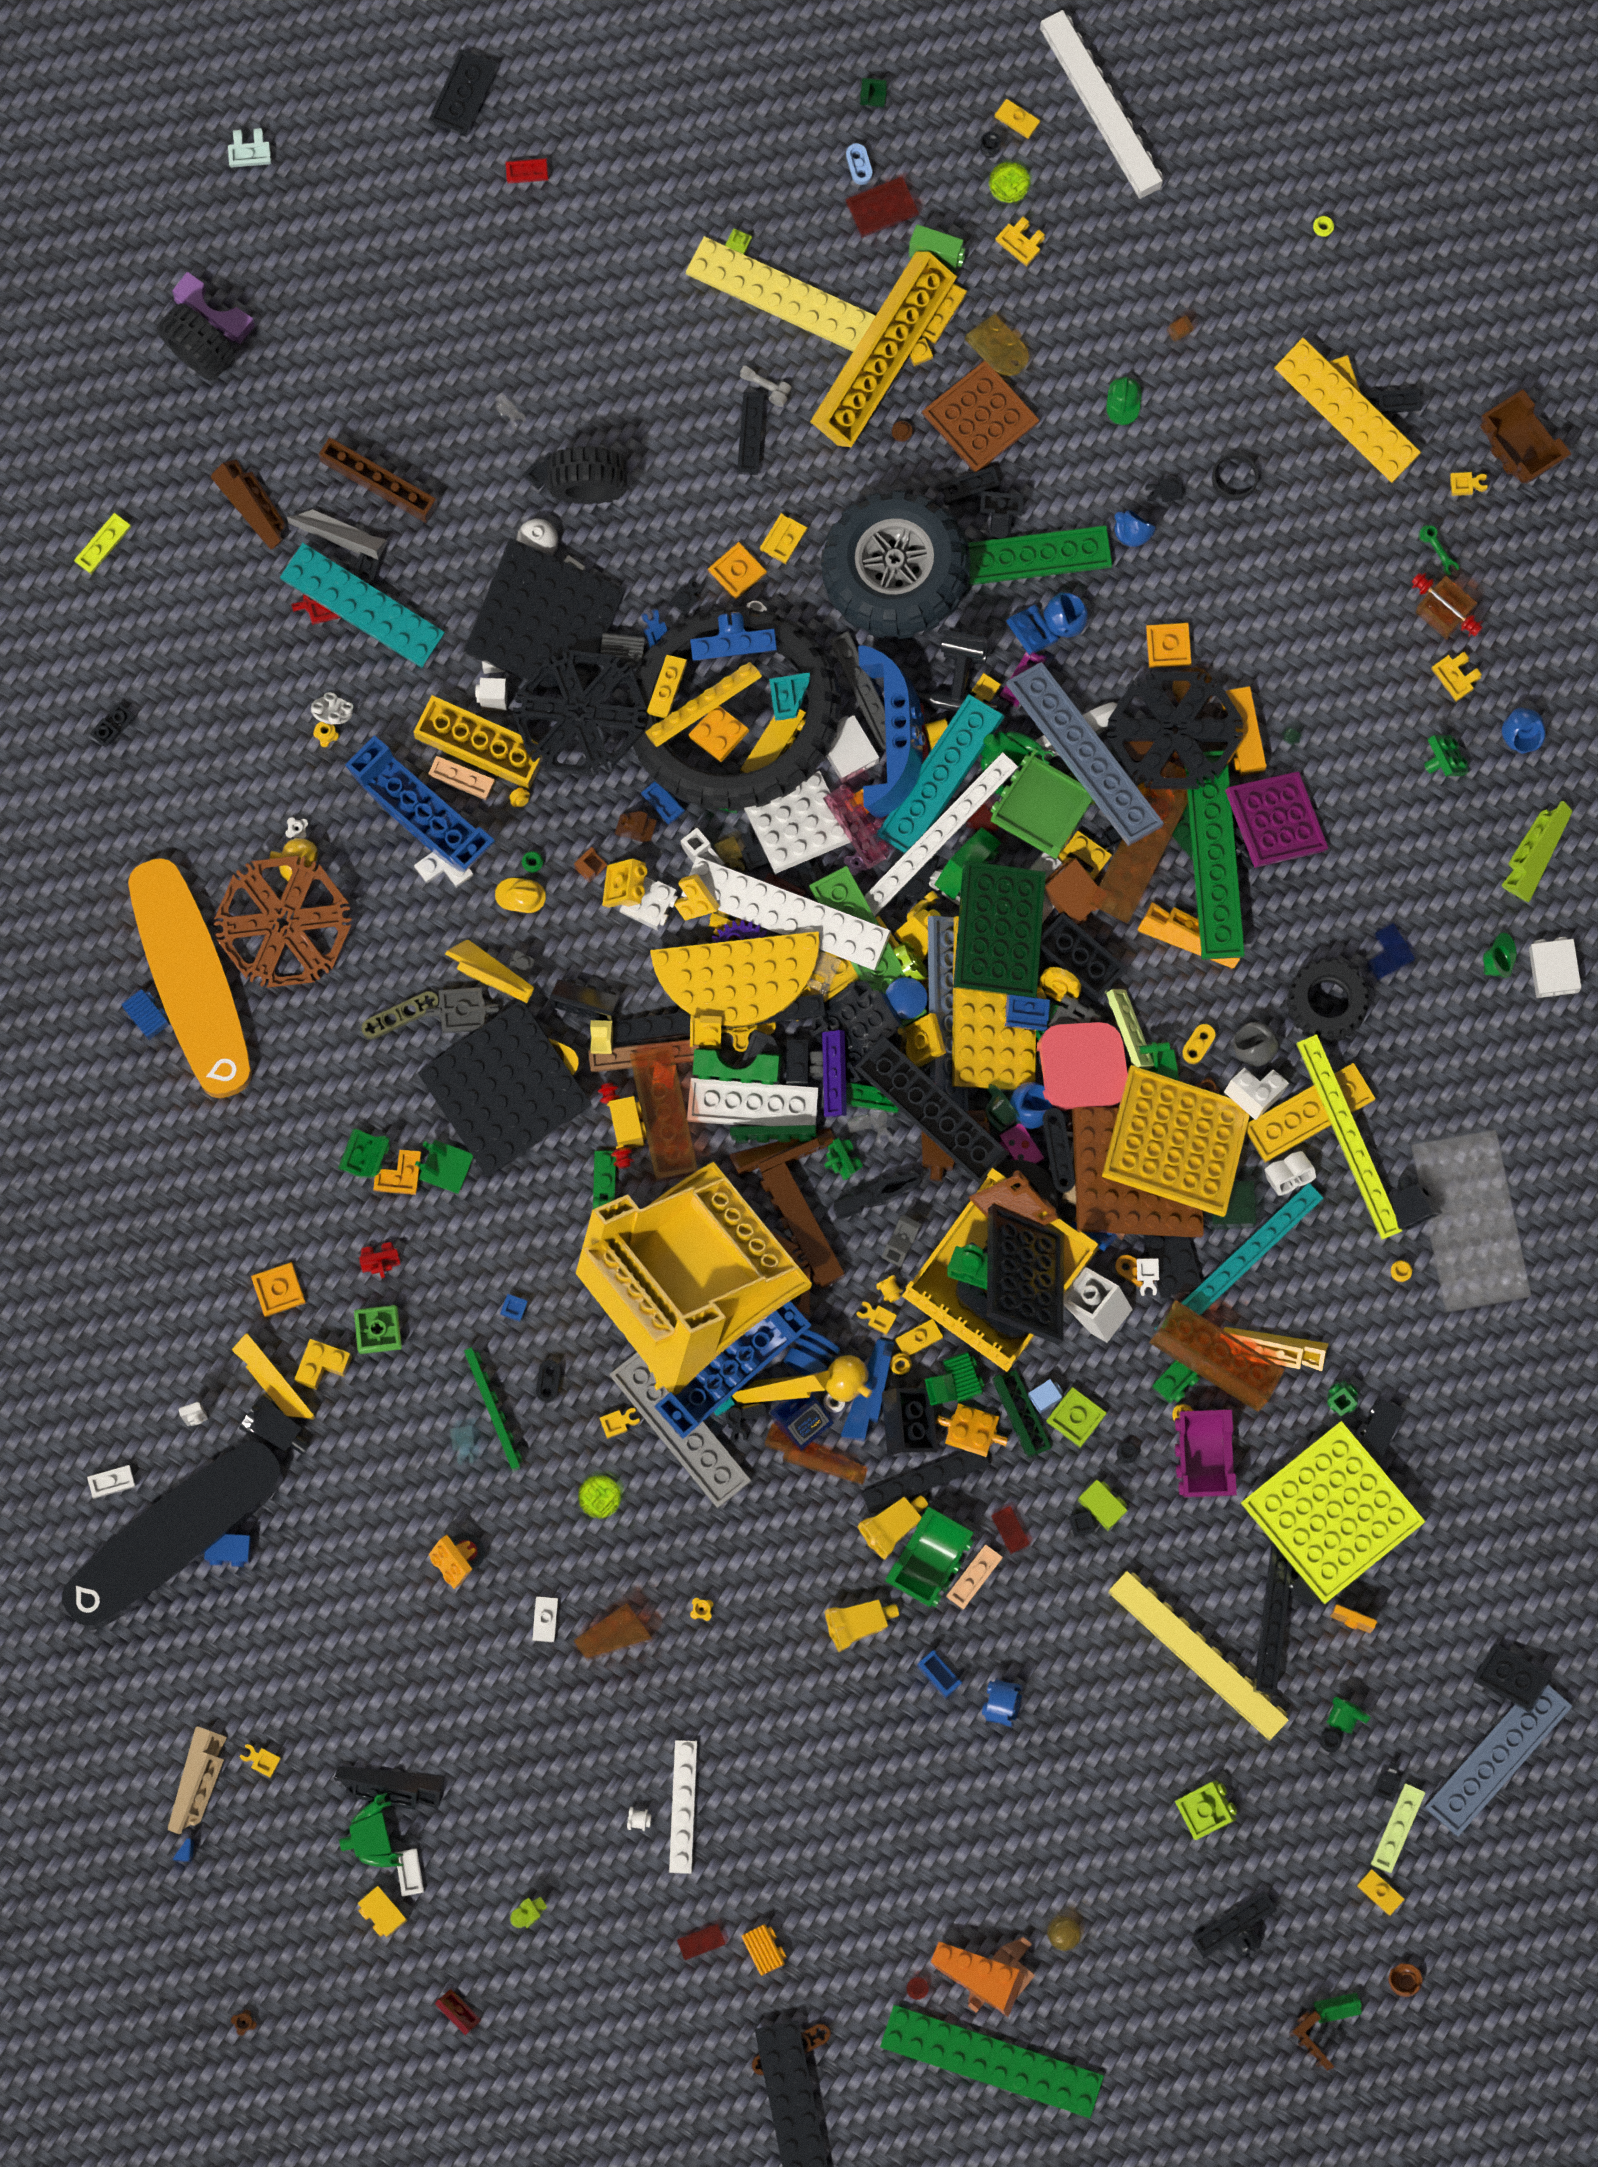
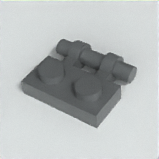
M1064 994L1061 1002L1066 1004L1067 1008L1058 1006L1048 1025L1051 1027L1059 1024L1089 1023L1090 1020L1098 1022L1101 1016L1095 1013V1009L1087 1008L1080 1004L1079 1000L1075 997L1070 998ZM1076 1010L1081 1013L1083 1018L1073 1014V1011Z

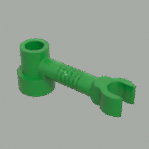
M1426 525L1419 530V539L1424 543H1431L1442 561L1445 574L1449 576L1451 573L1448 570V566L1452 565L1456 571L1459 570V566L1449 558L1436 537L1437 529L1434 526ZM1427 530L1431 531V536L1427 534Z

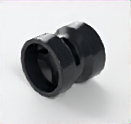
M993 131L982 135L980 152L984 157L994 158L999 154L1000 136Z

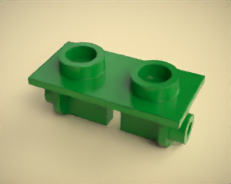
M1357 1993L1314 2002L1316 2012L1321 2017L1318 2020L1319 2024L1362 2014L1361 2002L1358 1999Z

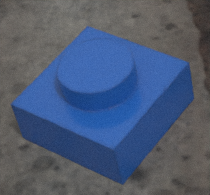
M507 1294L500 1315L521 1322L528 1301Z

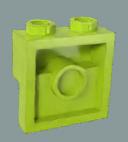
M1217 1780L1175 1801L1195 1841L1237 1820L1235 1817L1237 1814L1236 1807L1232 1802L1228 1803L1225 1797L1227 1790Z

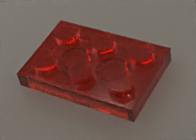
M903 177L845 199V203L861 238L919 214Z

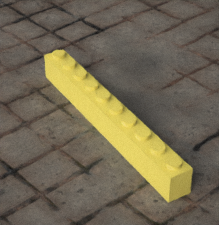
M1126 1571L1108 1593L1270 1741L1287 1723L1288 1719L1286 1716L1288 1714L1279 1706L1275 1708L1270 1703L1271 1698L1268 1695L1253 1692L1254 1682L1247 1676L1243 1678L1237 1673L1239 1669L1230 1661L1226 1663L1221 1658L1223 1654L1214 1646L1210 1648L1205 1643L1206 1638L1198 1631L1194 1633L1189 1629L1190 1624L1183 1617L1177 1618L1173 1614L1174 1609L1168 1603L1164 1602L1162 1604L1157 1599L1158 1595L1150 1587L1146 1589L1140 1584L1142 1580L1134 1572L1130 1574Z

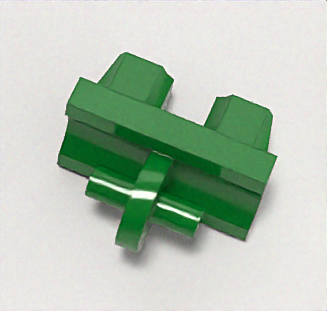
M837 1138L827 1147L829 1153L826 1156L829 1161L824 1166L826 1169L833 1168L835 1174L840 1172L845 1181L850 1179L862 1167V1163L858 1157L849 1159L847 1153L853 1150L851 1141L849 1139L840 1141Z

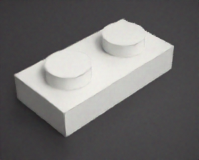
M129 1465L87 1477L93 1499L135 1487Z

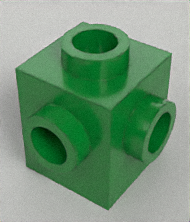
M1344 1380L1340 1384L1336 1382L1328 1389L1327 1404L1340 1416L1346 1412H1352L1357 1407V1395L1359 1393L1352 1384L1348 1385Z

